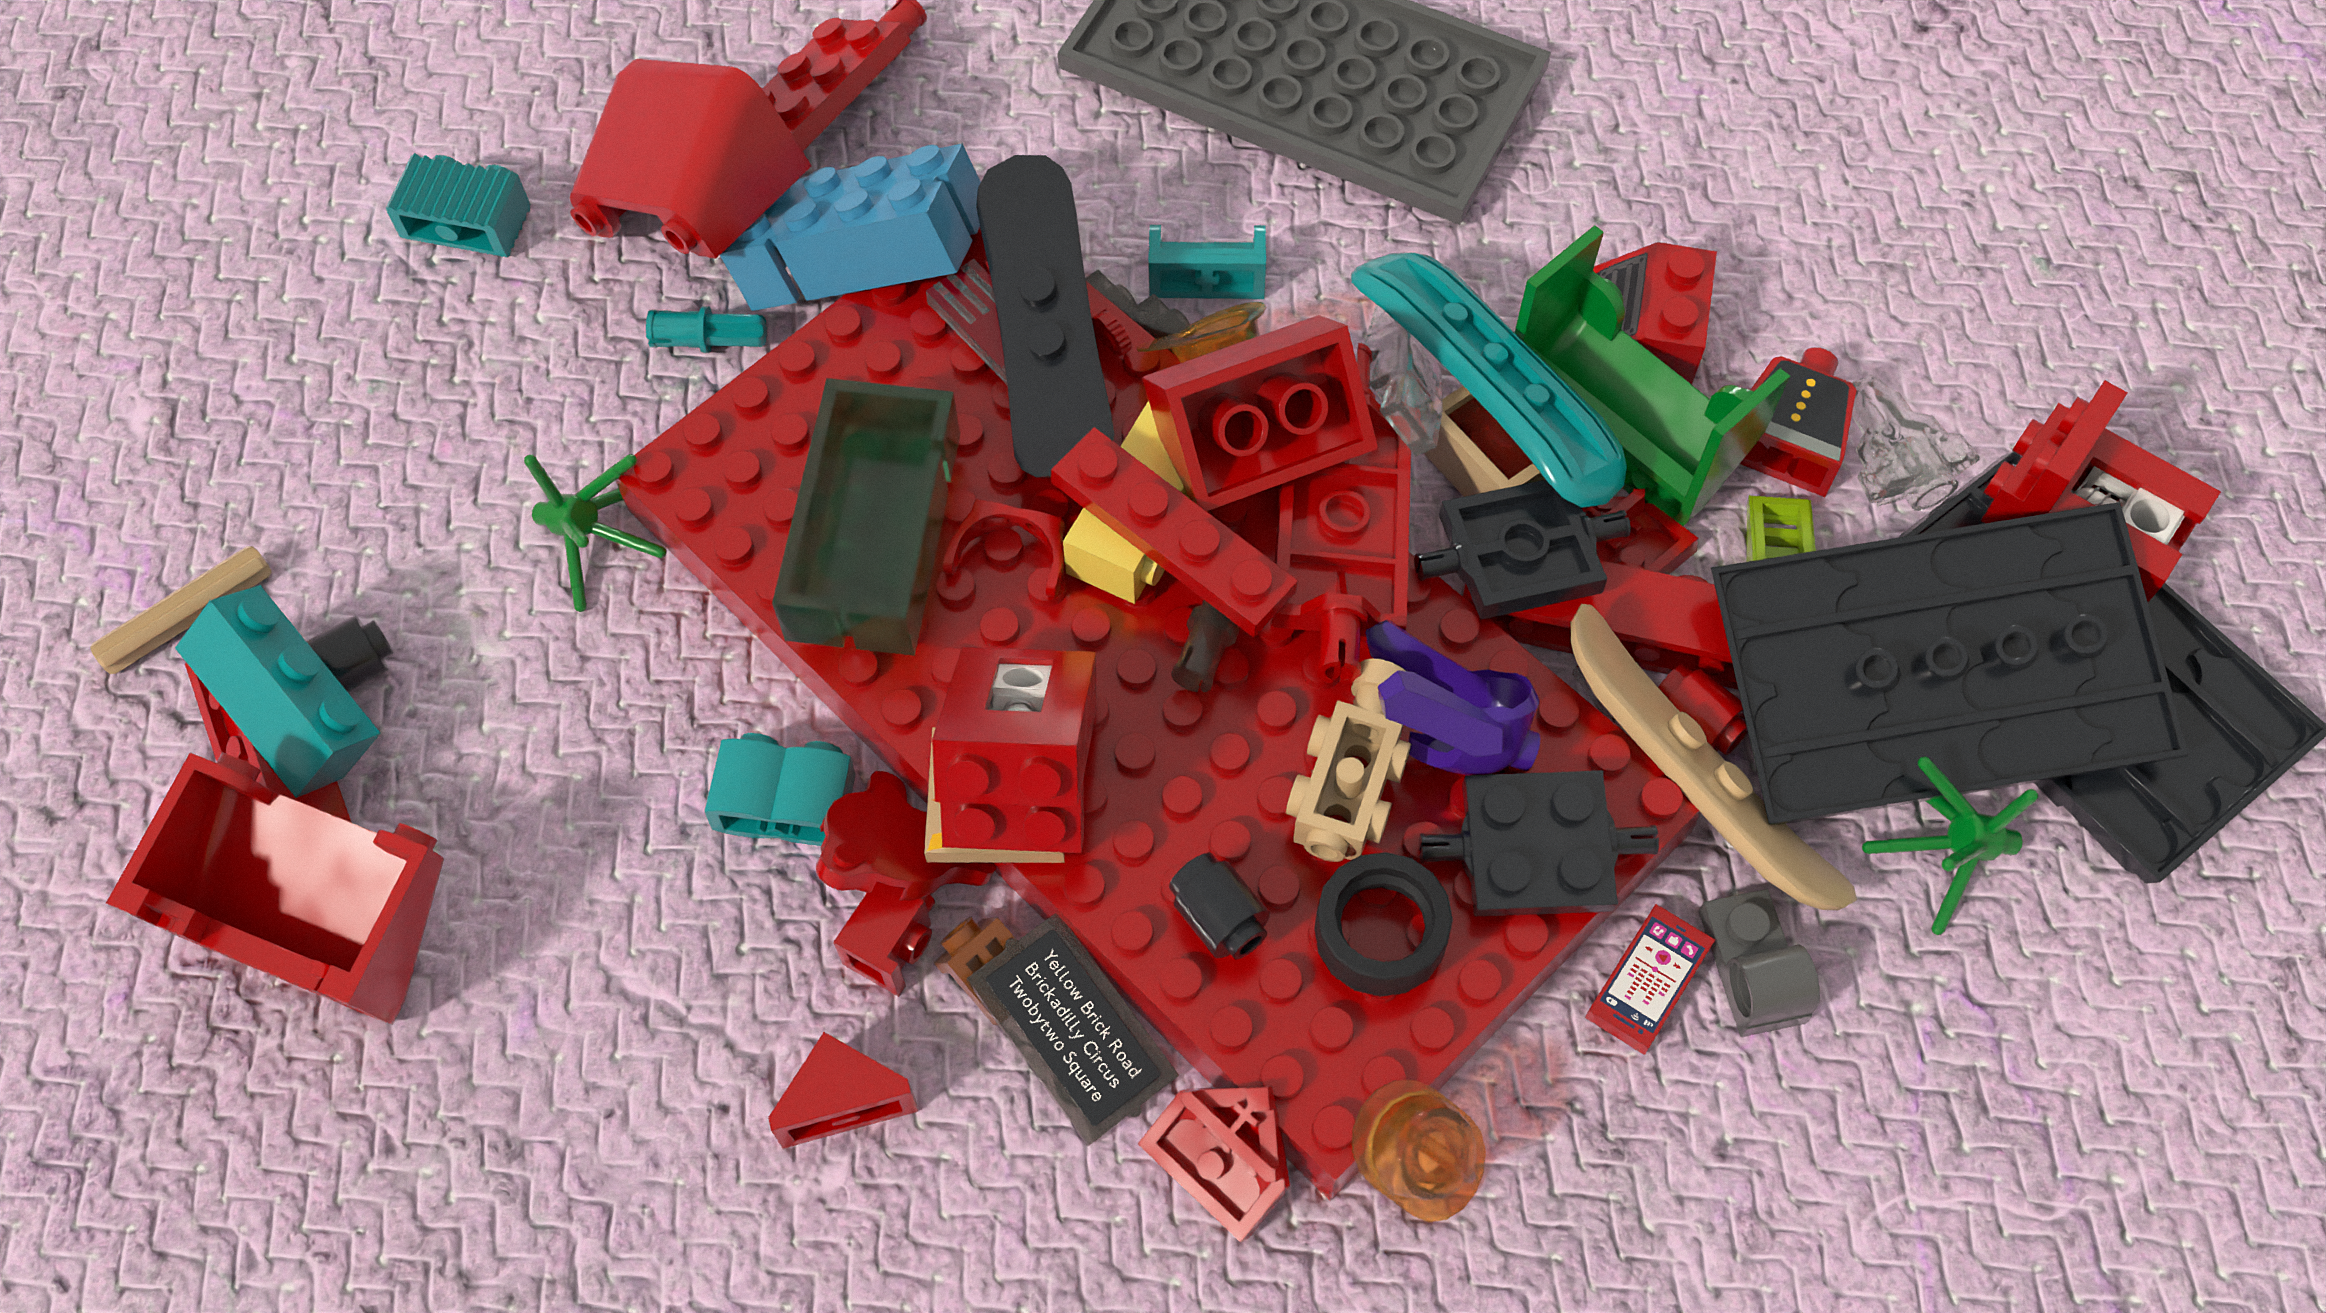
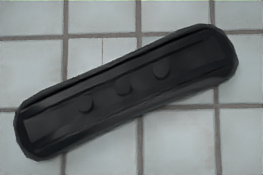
M1014 155L987 170L978 186L976 208L1001 333L1014 457L1023 471L1037 478L1046 479L1051 478V469L1094 427L1112 441H1114L1115 433L1092 322L1072 184L1063 167L1046 155Z

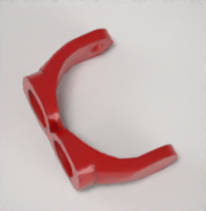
M977 499L974 501L971 512L962 521L949 541L943 560V573L955 574L963 550L973 539L992 531L1019 526L1038 538L1050 550L1053 556V563L1046 580L1045 594L1046 596L1056 598L1066 568L1063 547L1066 523L1062 518L1051 514Z

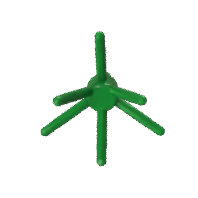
M529 454L524 458L525 465L549 499L548 502H538L533 507L532 518L534 522L539 526H547L557 536H564L570 585L576 611L583 612L587 607L579 547L585 548L589 544V539L586 535L591 533L657 558L666 556L667 550L663 546L598 522V510L622 501L623 497L619 488L597 497L594 496L636 465L637 458L635 455L629 454L576 494H561L534 455Z
M1921 757L1918 760L1919 768L1945 797L1926 802L1951 822L1947 835L1866 841L1862 844V850L1866 854L1951 849L1954 852L1945 858L1941 865L1945 871H1953L1956 868L1958 870L1931 927L1935 935H1942L1958 906L1978 861H1991L2001 854L2016 855L2021 850L2023 844L2021 834L2017 830L2005 827L2038 799V793L2034 789H2028L1996 816L1981 814L1973 808L1928 757Z

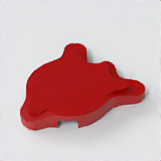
M874 771L869 778L865 791L849 793L835 800L829 807L820 826V832H825V839L820 847L821 855L816 864V872L826 885L836 890H859L871 894L876 882H881L890 886L905 888L899 899L900 901L917 900L934 893L939 887L946 884L960 883L984 886L991 880L996 866L992 862H927L925 857L927 812L918 810L908 804L906 789L902 780L885 771Z

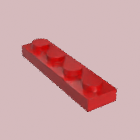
M1095 427L1051 469V483L1253 638L1296 593L1298 584L1296 578Z

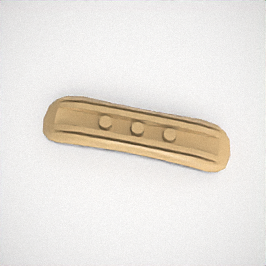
M1581 604L1571 621V645L1576 662L1594 695L1636 744L1670 780L1680 787L1686 798L1764 879L1798 902L1820 910L1838 911L1857 900L1855 887L1840 871L1799 838L1786 824L1769 825L1764 801L1753 791L1752 784L1747 776L1736 765L1725 761L1707 742L1705 733L1698 723L1686 713L1679 712L1634 661L1599 612L1592 605Z

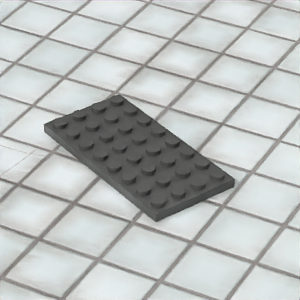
M1093 0L1057 53L1059 69L1461 225L1545 74L1551 52L1411 0Z

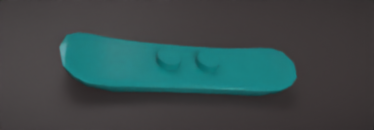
M1407 252L1391 253L1372 259L1356 267L1351 273L1352 284L1416 338L1479 401L1529 457L1547 482L1564 499L1582 508L1604 505L1624 487L1627 465L1623 448L1604 418L1544 362L1454 270L1431 256Z

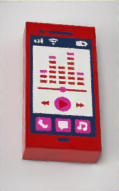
M1655 904L1589 1008L1585 1018L1645 1055L1715 939L1658 904Z

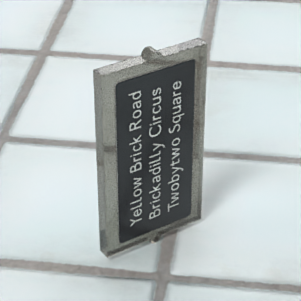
M1057 913L1050 916L1021 939L1009 938L1004 944L1005 950L966 978V982L1087 1146L1095 1142L1125 1117H1138L1142 1111L1141 1105L1179 1076L1085 947Z

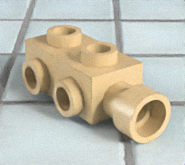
M1381 659L1361 661V676L1354 680L1351 687V692L1355 696L1353 705L1337 701L1332 718L1318 716L1307 749L1308 755L1318 757L1311 778L1298 774L1292 787L1286 814L1297 817L1293 842L1304 845V848L1310 854L1320 859L1332 862H1339L1344 858L1353 860L1362 855L1367 840L1376 843L1381 841L1392 803L1380 799L1387 779L1400 783L1411 748V743L1400 740L1403 725L1386 719L1382 711L1378 695V685L1396 671H1405L1400 666ZM1351 757H1362L1367 761L1369 765L1366 768H1364L1363 764L1358 759ZM1340 815L1344 817L1348 821V823L1329 818V816Z

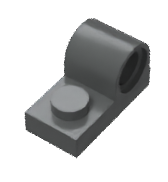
M1764 889L1703 902L1698 912L1705 933L1715 939L1711 946V951L1740 1037L1806 1024L1813 1016L1812 1013L1817 1009L1820 1002L1817 972L1811 956L1805 947L1800 944L1788 946L1769 890Z

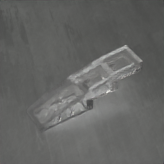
M1376 304L1364 345L1368 346L1372 351L1370 386L1382 400L1381 414L1412 453L1418 456L1437 447L1443 412L1442 375L1438 360L1416 338Z

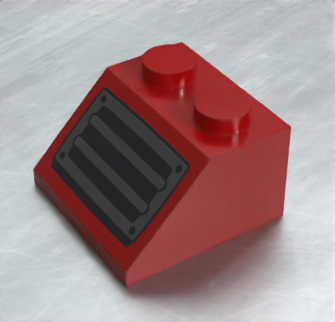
M1656 242L1594 266L1593 271L1596 274L1612 281L1622 293L1625 317L1621 329L1692 385L1706 348L1717 251Z

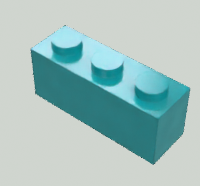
M261 585L210 600L175 647L177 652L295 798L343 779L381 734Z

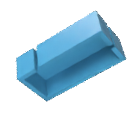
M963 143L939 148L937 145H927L915 150L910 155L886 159L884 156H875L865 160L858 166L835 170L833 167H824L814 171L809 176L799 178L720 257L752 311L797 303L800 294L786 271V267L789 268L806 301L954 274L958 272L972 243L970 235L976 234L980 227L976 202L978 186L981 181Z

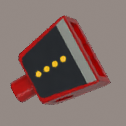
M1812 347L1804 351L1800 362L1783 356L1774 357L1750 389L1754 392L1779 368L1789 374L1790 378L1767 430L1740 462L1743 466L1822 497H1826L1844 460L1856 396V388L1851 382L1834 376L1838 367V359L1832 352L1823 348Z

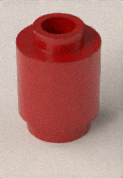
M1680 664L1658 686L1679 712L1686 713L1698 723L1705 733L1707 742L1716 752L1721 751L1724 755H1729L1748 734L1741 700L1703 670L1696 669L1692 671L1686 665Z

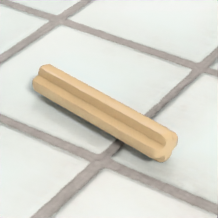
M246 546L92 643L90 647L91 652L105 671L110 674H117L188 629L210 600L252 588L268 578L272 573L270 566L257 549L253 546Z

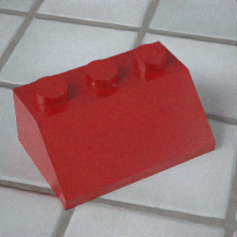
M1321 315L1142 377L1159 438L1189 498L1205 511L1218 508L1378 449L1348 325Z

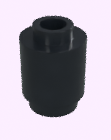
M356 615L306 641L347 692L388 671L389 669L383 658L394 653L375 620L363 625Z
M1204 853L1185 864L1171 879L1169 889L1175 896L1174 907L1215 958H1223L1231 954L1234 959H1241L1253 952L1267 937L1268 932L1264 926L1270 918V912L1228 861H1218L1212 853Z

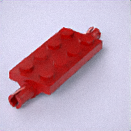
M897 0L878 21L872 19L848 20L838 17L830 18L814 29L812 33L813 39L801 51L788 56L778 65V73L762 90L773 104L802 151L837 118L888 64L899 56L900 52L911 42L909 37L925 24L927 15L917 0Z
M1359 342L1357 346V365L1378 449L1280 484L1275 563L1296 578L1298 584L1296 593L1271 619V627L1320 632L1317 676L1321 680L1333 684L1334 667L1338 665V660H1340L1339 685L1353 683L1356 678L1361 676L1360 639L1361 636L1366 637V629L1387 619L1405 631L1407 628L1412 414L1387 412L1375 400V394L1370 389L1372 351L1368 346Z

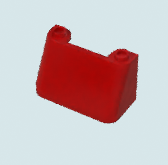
M635 59L616 76L572 188L570 201L573 208L570 210V214L576 224L587 234L605 238L613 237L620 230L619 217L627 210L657 215L664 224L661 227L663 236L677 251L683 254L692 252L699 256L716 259L812 165L765 92L751 76L741 69L733 66Z
M189 753L106 904L197 945L393 1025L406 1000L444 858L433 851L438 840L402 823H398L394 833L379 830L376 833L273 792L256 781L261 772L259 768L232 755L221 753L218 761L215 763Z

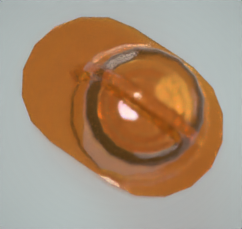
M1249 302L1220 310L1198 320L1180 332L1141 344L1136 347V351L1149 352L1170 348L1181 364L1260 336L1258 318L1264 314L1267 307L1263 302Z
M1397 1080L1375 1090L1361 1106L1352 1132V1153L1359 1172L1373 1188L1414 1217L1427 1222L1447 1220L1463 1210L1478 1189L1484 1173L1486 1154L1481 1130L1469 1115L1428 1085L1416 1080Z

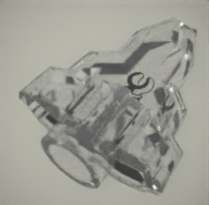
M1870 375L1853 381L1852 384L1856 388V396L1852 417L1863 434L1855 449L1863 465V469L1857 478L1869 502L1881 506L1907 499L1914 511H1922L1948 498L1958 488L1959 482L1955 477L1976 464L1980 459V456L1962 434L1948 433L1934 416L1912 411L1898 391L1876 377Z

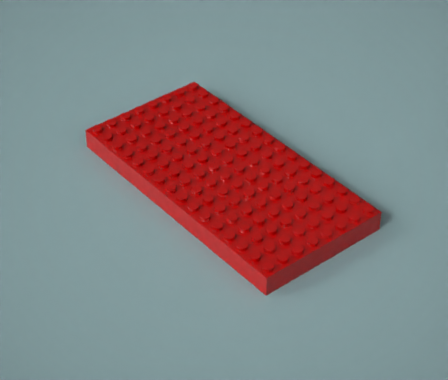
M979 227L976 234L970 235L972 243L960 268L995 303L993 289L967 264L974 259L985 270L984 262L987 261L981 228ZM955 274L843 295L635 454L637 458L636 465L615 480L628 511L927 805L932 727L937 725L962 647L1096 652L1097 711L1083 777L1084 841L1082 852L1065 853V863L992 862L996 866L995 872L1214 1088L1272 1086L1279 1116L1278 1126L1282 1132L1286 1159L1331 1201L1613 912L1474 917L1471 882L1462 867V861L1421 863V850H1419V835L1421 833H1424V835L1460 833L1465 818L1462 790L1465 775L1430 766L1409 755L1400 783L1387 779L1380 799L1392 803L1381 841L1376 843L1367 840L1362 855L1388 852L1412 858L1434 873L1448 894L1453 918L1443 960L1426 982L1404 994L1379 997L1355 991L1334 977L1318 953L1314 930L1316 913L1324 885L1340 866L1351 860L1345 858L1339 862L1323 860L1310 854L1304 848V845L1293 842L1297 817L1286 814L1288 800L1297 775L1300 774L1311 778L1318 758L1307 754L1310 737L1318 716L1332 718L1337 701L1353 705L1355 699L1351 692L1353 683L1339 685L1340 660H1338V665L1334 667L1333 684L1327 683L1317 676L1320 632L1271 627L1270 620L1253 638L1166 570L1155 586L1146 584L1135 604L1066 574V568L1058 596L1056 598L1046 596V580L1053 563V556L1043 542L1019 526L992 531L973 539L963 550L955 574L943 573V560L949 541L962 521L971 512L974 501L977 499L1003 503L1019 509L1035 510L1060 517L1066 523L1064 539L1084 507L1053 485L1051 478L1041 479L1023 471L1014 457L1005 365L1001 368L926 292L927 289L933 286L969 324L977 320L939 282L947 277L983 315L989 312L990 309ZM1086 281L1087 289L1106 308V311H1110L1117 321L1121 323L1129 334L1131 344L1133 345L1130 351L1118 357L1095 335L1115 433L1114 442L1121 447L1149 401L1142 377L1181 364L1183 361ZM1280 485L1207 511L1275 562ZM1409 552L1406 632L1471 671L1493 670L1525 676L1539 697L1540 703L1530 728L1531 731L1540 734V746L1533 765L1528 771H1522L1509 766L1495 774L1603 770L1607 809L1614 821L1615 827L1656 825L1658 834L1655 838H1659L1657 855L1631 854L1618 855L1614 873L1618 905L1614 909L1615 911L1688 837L1701 813L1686 798L1680 787L1661 771L1628 734L1489 618L1480 620L1476 607L1438 576L1420 581L1418 573L1415 571L1414 555ZM1361 636L1360 662L1366 659H1374L1370 655L1367 637ZM1403 725L1400 740L1408 742L1410 732L1425 733ZM1351 757L1358 759L1363 764L1364 768H1366L1369 765L1367 761L1362 757ZM1340 815L1329 816V818L1348 823V821ZM1209 852L1218 861H1228L1270 912V918L1264 926L1268 932L1267 937L1253 952L1241 959L1236 960L1231 954L1223 958H1215L1173 905L1175 896L1169 889L1171 879L1185 864L1201 854ZM1384 888L1363 890L1355 894L1344 907L1341 917L1343 936L1349 946L1366 958L1382 962L1402 960L1411 955L1422 942L1425 930L1423 915L1417 904L1400 892Z

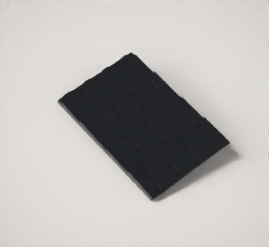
M2014 451L2001 456L1899 537L1985 524L1981 519L1994 500L1984 494L1985 489L2004 461L2016 467L2022 457ZM2166 583L2162 585L2149 601L2148 606L2189 755L2184 758L2034 783L2057 807L2064 806L2126 871L2136 874L2145 884L2163 881L2326 737V723Z
M2120 502L1711 568L1769 825L1797 823L1859 811L1945 798L1919 768L1918 760L1921 757H1928L1961 794H1968L2184 758L2189 755Z

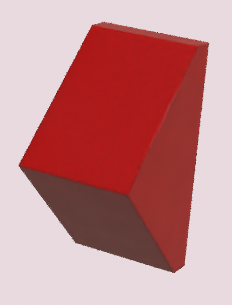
M823 1032L768 1119L771 1132L782 1149L919 1111L916 1098L907 1078Z

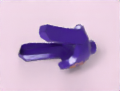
M1388 619L1366 629L1367 644L1371 657L1389 661L1405 670L1396 671L1378 685V695L1386 719L1425 733L1410 732L1408 743H1411L1410 756L1430 766L1463 775H1492L1509 766L1522 771H1528L1531 768L1538 754L1540 734L1531 731L1530 728L1540 702L1534 687L1525 676L1493 670L1471 671L1421 642Z

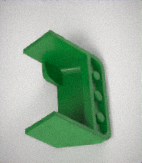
M1594 225L1527 280L1515 333L1604 418L1623 448L1627 469L1622 489L1629 494L1634 489H1645V503L1654 504L1684 526L1705 507L1765 433L1790 375L1779 368L1754 392L1735 385H1725L1713 394L1710 399L1621 329L1625 317L1622 293L1612 281L1600 277L1593 271L1604 234L1601 229Z

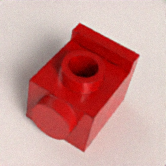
M876 882L871 894L866 893L833 943L844 966L899 997L906 987L901 969L906 962L910 965L916 963L930 942L932 929L929 928L931 921L928 913L934 906L935 900L931 895H927L917 900L900 901L899 899L905 888Z

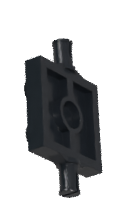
M1547 480L1442 501L1439 517L1450 542L1449 548L1415 554V571L1418 573L1420 581L1456 573L1467 585L1480 620L1603 593L1608 578L1597 556L1596 542L1628 537L1631 532L1629 517L1626 518L1627 513L1624 510L1589 518L1578 505L1564 499Z
M1603 770L1465 775L1462 783L1465 818L1460 833L1425 835L1421 833L1419 835L1421 863L1462 861V867L1471 882L1474 917L1613 912L1618 905L1614 873L1618 855H1657L1659 850V838H1655L1658 834L1656 825L1615 827L1614 821L1607 809Z

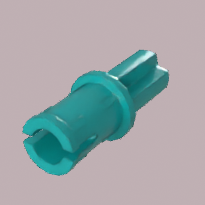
M702 306L700 311L688 312L651 309L648 311L646 318V337L649 339L648 345L651 348H700L702 353H710L712 346L762 347L766 344L767 322L766 318L762 315L713 314L709 306Z

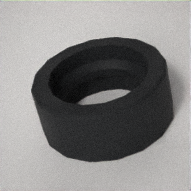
M1383 852L1360 855L1340 866L1322 889L1314 930L1318 953L1331 974L1355 991L1381 997L1407 993L1430 978L1443 960L1453 918L1448 894L1434 873L1412 858ZM1384 888L1400 892L1415 902L1422 912L1425 925L1422 942L1416 950L1402 960L1382 962L1366 958L1352 949L1343 936L1341 917L1344 907L1355 894L1363 890Z

